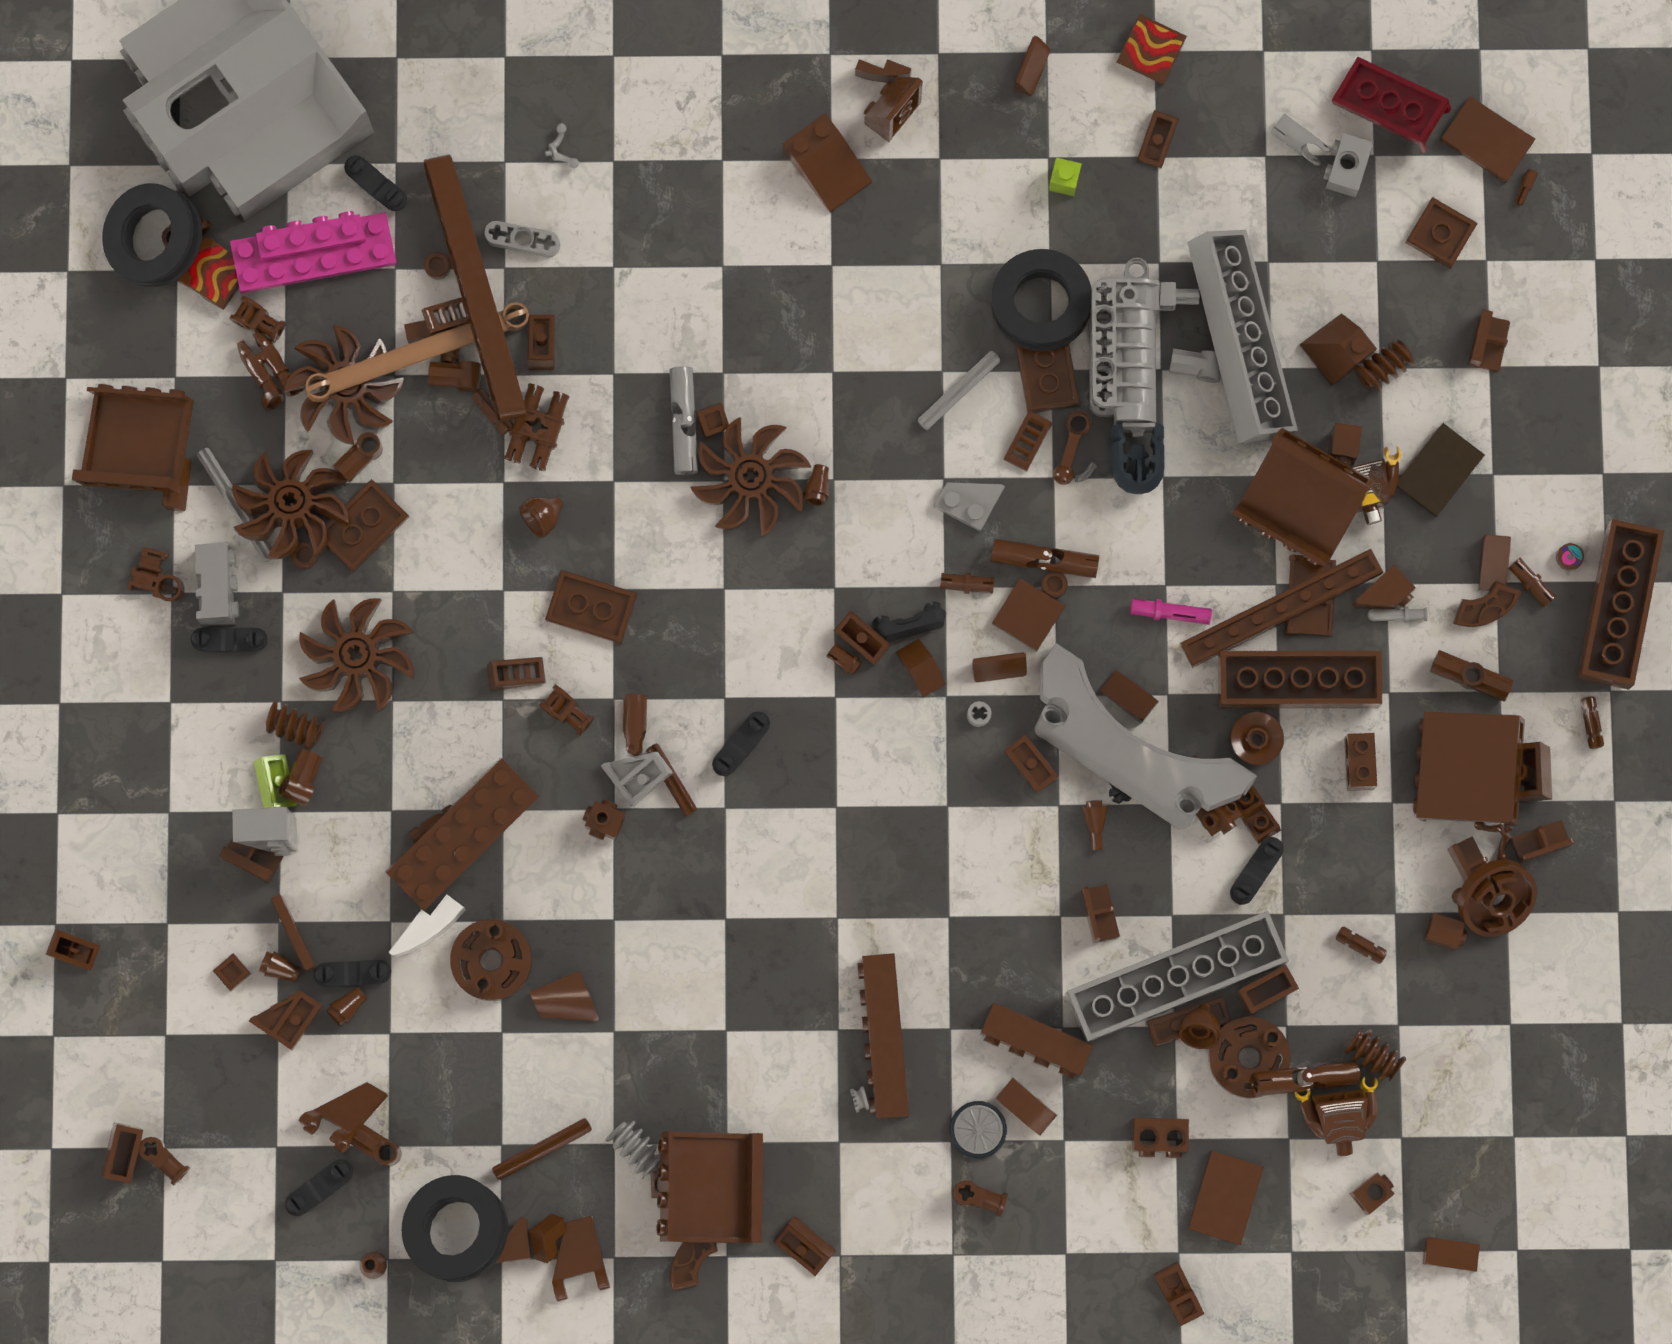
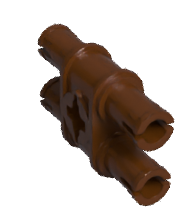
M528 383L524 397L526 416L516 418L512 429L509 430L511 440L504 459L511 462L513 458L514 463L520 464L526 442L532 441L537 446L529 466L537 470L539 460L541 459L538 467L539 471H546L551 451L557 447L556 442L561 426L565 424L562 417L570 396L562 393L561 396L560 392L553 391L548 412L540 413L537 408L544 388L537 385L533 395L535 384ZM537 422H540L543 430L538 429L537 433L533 432L531 425L535 426Z

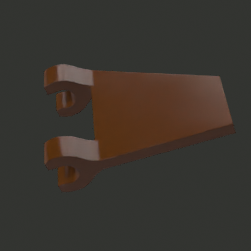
M366 1082L314 1110L305 1112L299 1118V1122L305 1125L303 1127L304 1131L311 1135L318 1130L322 1118L341 1128L336 1130L329 1139L335 1143L334 1148L344 1153L349 1148L353 1135L388 1095Z
M593 1216L566 1222V1232L562 1236L552 1280L557 1302L568 1299L564 1279L595 1272L598 1289L601 1291L610 1288Z

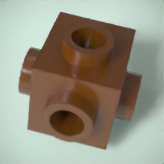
M603 799L601 803L595 801L593 807L588 805L583 821H586L585 827L590 830V836L600 840L608 837L616 841L626 814L616 809L618 805ZM601 817H607V820L604 823H600L599 819Z
M1233 801L1210 811L1201 807L1196 816L1209 834L1214 836L1220 831L1225 835L1237 825L1234 821L1242 816Z

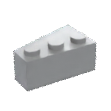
M287 807L232 809L233 842L274 852L275 856H289L290 851H297V819Z

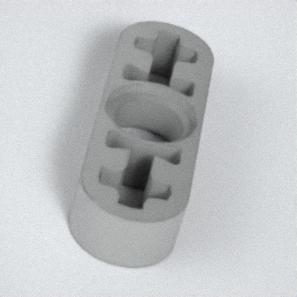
M501 221L490 222L484 231L487 242L493 247L543 257H553L560 250L559 238L551 231ZM496 228H500L502 234L509 235L508 230H513L510 235L511 243H507V237L499 236L497 240H494L490 232H495ZM521 232L527 233L530 236L529 243L524 246H520L515 242L516 235ZM534 235H538L537 239L540 242H546L547 238H551L555 246H550L549 250H545L543 244L536 243V248H532L535 242Z

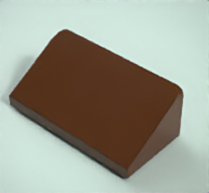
M1034 35L1031 39L1014 85L1016 91L1030 96L1035 92L1050 54V48L1038 36Z
M184 458L179 493L163 492L162 505L166 510L182 512L186 510L191 471V460L188 458Z
M852 610L834 629L840 637L873 665H876L891 646L886 639Z
M1020 652L974 658L972 660L974 681L985 682L1026 676V653Z
M793 1217L774 1240L775 1244L814 1276L820 1272L836 1252L831 1245L797 1217Z

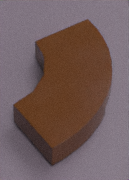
M1495 582L1491 590L1483 597L1474 600L1461 599L1453 624L1477 627L1494 622L1511 610L1517 602L1521 590Z
M683 1242L671 1266L670 1284L672 1291L698 1285L700 1266L709 1255L718 1251L716 1243Z

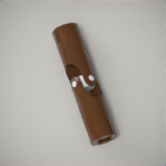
M994 538L991 562L1096 578L1099 555L1050 547H1038L1032 544ZM1053 555L1060 559L1061 562L1051 564L1050 559Z
M1348 1061L1322 1064L1315 1069L1299 1067L1254 1072L1251 1075L1250 1084L1251 1087H1254L1252 1092L1256 1097L1308 1091L1312 1088L1326 1089L1359 1084L1360 1069L1357 1062ZM1293 1073H1298L1296 1078V1084L1292 1078Z

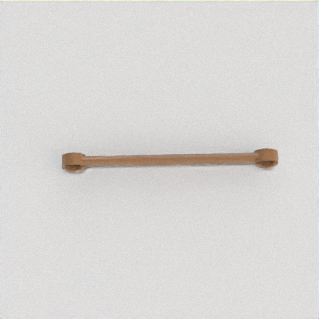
M510 303L504 310L498 312L503 332L508 330L520 331L528 322V310L521 303ZM511 309H519L517 311L505 315ZM519 315H524L525 321L520 325H513L508 322ZM470 324L460 325L327 374H313L306 381L305 393L310 400L323 402L328 399L330 394L472 344L475 341ZM314 380H323L310 385V383ZM323 386H328L329 389L323 396H316L311 393L313 390Z

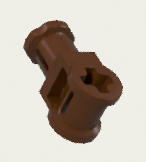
M242 296V303L236 313L231 315L229 319L248 331L250 330L254 333L260 331L270 337V341L275 343L282 335L286 322L283 320L279 322L270 317L268 311L246 296Z
M555 684L552 687L553 692L544 702H540L538 706L562 724L567 722L577 730L576 734L581 736L591 725L595 717L592 715L588 716L580 710L578 703Z
M147 1137L141 1141L139 1147L141 1157L150 1161L168 1176L173 1186L190 1170L188 1165H182L165 1148V1144L160 1139ZM149 1143L152 1145L158 1144L156 1147L157 1155H147L149 1150L146 1146Z
M964 1180L954 1186L952 1196L959 1205L983 1208L993 1211L997 1216L1001 1217L1008 1193L998 1194L976 1186L971 1181ZM968 1186V1191L972 1193V1197H967L964 1201L958 1190Z

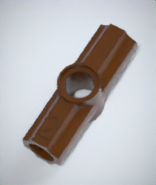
M1438 650L1430 669L1431 673L1456 682L1465 689L1476 690L1503 702L1506 701L1514 681L1483 668L1479 663L1468 662L1441 650ZM1466 670L1475 671L1478 675V681H1468L1465 676Z

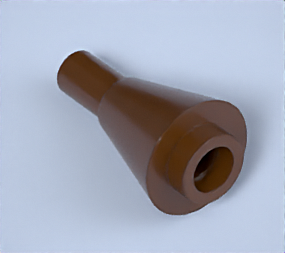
M1102 800L1086 801V806L1081 807L1089 833H1091L1092 850L1103 849L1102 832L1108 805H1102Z

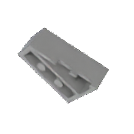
M227 542L195 545V574L198 582L196 599L199 598V611H196V619L203 627L236 625L235 618L239 617L238 601L234 602L233 591H238L236 575H232V565H236L235 550L231 549Z

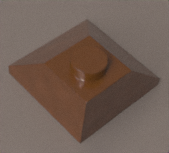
M1342 313L1300 344V347L1331 386L1355 370L1357 365L1363 364L1364 360L1371 358L1377 350L1364 331Z

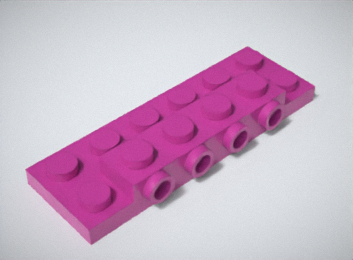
M346 211L338 214L339 218L328 220V216H319L312 219L313 223L302 225V221H292L286 224L287 228L276 229V226L270 225L262 227L260 229L261 232L256 233L254 237L230 241L240 294L396 265L386 212L360 217V214L354 215L353 211Z

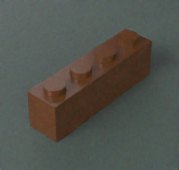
M993 1003L980 1035L985 1036L983 1041L996 1047L1000 1043L1010 1047L1008 1050L1010 1053L1022 1058L1024 1054L1035 1058L1034 1063L1048 1068L1049 1065L1060 1068L1058 1073L1071 1079L1075 1075L1081 1076L1093 1048L1092 1044L996 1003Z

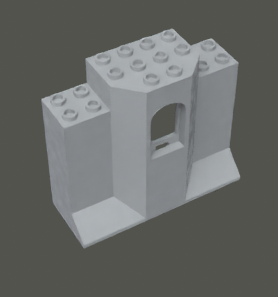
M178 0L119 40L123 47L120 53L132 72L135 71L136 76L139 78L138 80L142 84L141 88L123 99L127 107L123 112L135 130H138L148 149L153 151L163 170L166 172L170 169L167 174L180 193L185 191L190 197L212 182L221 196L226 194L223 198L235 217L240 214L244 221L374 133L366 110L287 0ZM211 77L229 102V105L195 128L189 130L181 128L171 117L172 103ZM224 79L233 89L229 93L221 83Z

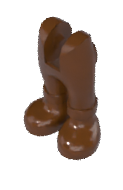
M257 331L252 335L262 352L254 356L244 340L237 343V348L248 372L257 381L258 386L263 389L262 407L266 411H270L282 404L284 395L275 385L273 378L263 364L267 363L283 389L286 380L291 374L273 343L263 333ZM305 388L285 393L287 396L293 397L301 393Z

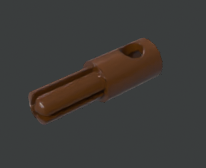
M1527 169L1520 185L1521 188L1514 201L1515 204L1520 206L1524 204L1528 192L1531 191L1538 176L1536 171Z

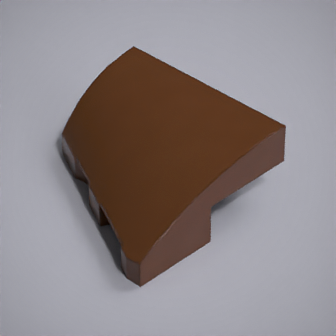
M580 971L529 991L540 1018L588 1020L593 1022L600 1020Z

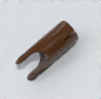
M625 694L623 699V732L626 739V750L633 756H639L643 750V740L647 727V695Z

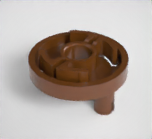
M1500 859L1488 862L1477 868L1466 879L1461 888L1454 890L1451 898L1454 899L1453 902L1458 906L1461 919L1473 932L1481 936L1495 937L1513 931L1527 919L1536 902L1537 887L1532 875L1521 864L1512 860ZM1505 894L1500 903L1492 905L1497 896Z
M487 919L469 925L458 935L452 946L450 965L456 982L466 993L480 1000L498 1001L512 996L525 984L531 971L532 954L526 938L516 927L505 921ZM490 950L497 951L502 957L500 967L493 971L484 969L481 964L482 956Z
M1251 1016L1234 1019L1220 1029L1218 1044L1209 1048L1208 1061L1210 1071L1221 1088L1236 1097L1252 1099L1259 1098L1254 1096L1252 1090H1250L1254 1087H1251V1084L1244 1085L1250 1083L1252 1073L1278 1070L1279 1064V1070L1288 1069L1290 1067L1291 1054L1284 1034L1274 1024L1265 1019ZM1243 1026H1247V1027L1240 1028V1029H1237V1030L1234 1031V1029H1236V1028L1243 1027ZM1249 1047L1258 1052L1259 1062L1256 1067L1246 1068L1241 1065L1239 1053L1242 1049Z

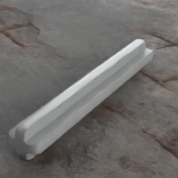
M989 351L918 418V423L925 430L930 429L1000 363L999 356L995 352Z

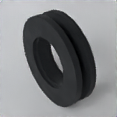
M155 183L141 184L124 192L110 208L102 232L103 250L107 261L115 272L128 280L150 287L167 285L185 274L195 261L202 240L201 220L193 203L180 192ZM163 210L171 222L169 243L164 251L154 259L141 260L133 246L135 228L141 218L149 212Z
M1033 249L1014 256L1000 269L992 287L991 307L997 327L1012 343L1028 350L1050 351L1068 345L1082 333L1090 317L1092 288L1089 278L1074 259L1055 250ZM1034 278L1052 279L1066 290L1069 304L1065 312L1058 319L1047 323L1033 322L1025 318L1016 307L1014 298L1019 287L1026 281Z
M462 1175L439 1177L420 1188L408 1203L402 1220V1240L410 1259L424 1272L447 1282L468 1281L485 1273L500 1257L508 1235L506 1211L497 1195L477 1180ZM455 1202L468 1203L478 1214L480 1223L478 1236L473 1244L462 1253L456 1255L439 1253L431 1241L432 1221L437 1213L446 1205Z

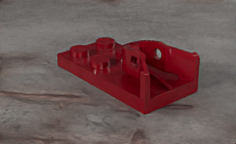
M1357 57L1332 98L1334 105L1418 144L1421 153H1426V142L1442 115L1448 114L1451 111L1448 98L1360 57Z

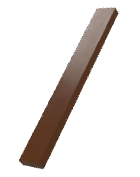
M1369 549L1181 642L1180 646L1193 668L1218 656L1220 651H1228L1383 574V570L1372 549Z

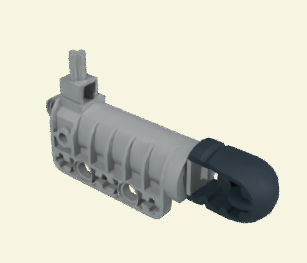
M1132 258L1127 262L1124 278H1103L1094 283L1091 292V312L1089 317L1090 410L1098 417H1114V425L1111 427V438L1115 441L1111 445L1112 474L1117 485L1127 493L1132 494L1149 493L1158 487L1165 469L1164 444L1161 442L1164 439V426L1156 423L1155 317H1157L1159 311H1174L1176 304H1199V289H1176V282L1159 283V281L1149 279V267L1142 258ZM1133 264L1141 265L1144 269V274L1140 277H1133L1129 273L1130 266ZM1101 285H1106V289H1100ZM1101 295L1106 300V303L1103 305L1098 304H1101ZM1098 320H1104L1108 324H1100ZM1096 328L1100 330L1108 329V331L1105 333H1102V331L1096 332ZM1106 339L1107 341H1104L1106 355L1099 357L1102 354V347L1099 345V341ZM1100 363H1104V365L1109 364V365H1110V368H1108V367H1106V366H1098V365H1099ZM1098 372H1105L1108 376H1101ZM1096 380L1101 382L1108 381V383L1105 385H1102V383L1097 384ZM1107 390V392L1104 393V402H1102V398L1099 397V394L1101 393V391ZM1099 407L1105 408L1104 411H1100ZM1123 433H1132V437H1143V433H1153L1150 441L1153 456L1150 458L1148 467L1145 466V459L1149 458V453L1145 451L1144 445H1132L1131 451L1127 455H1123L1125 444ZM1129 458L1131 459V466L1127 467V473H1125L1124 469Z

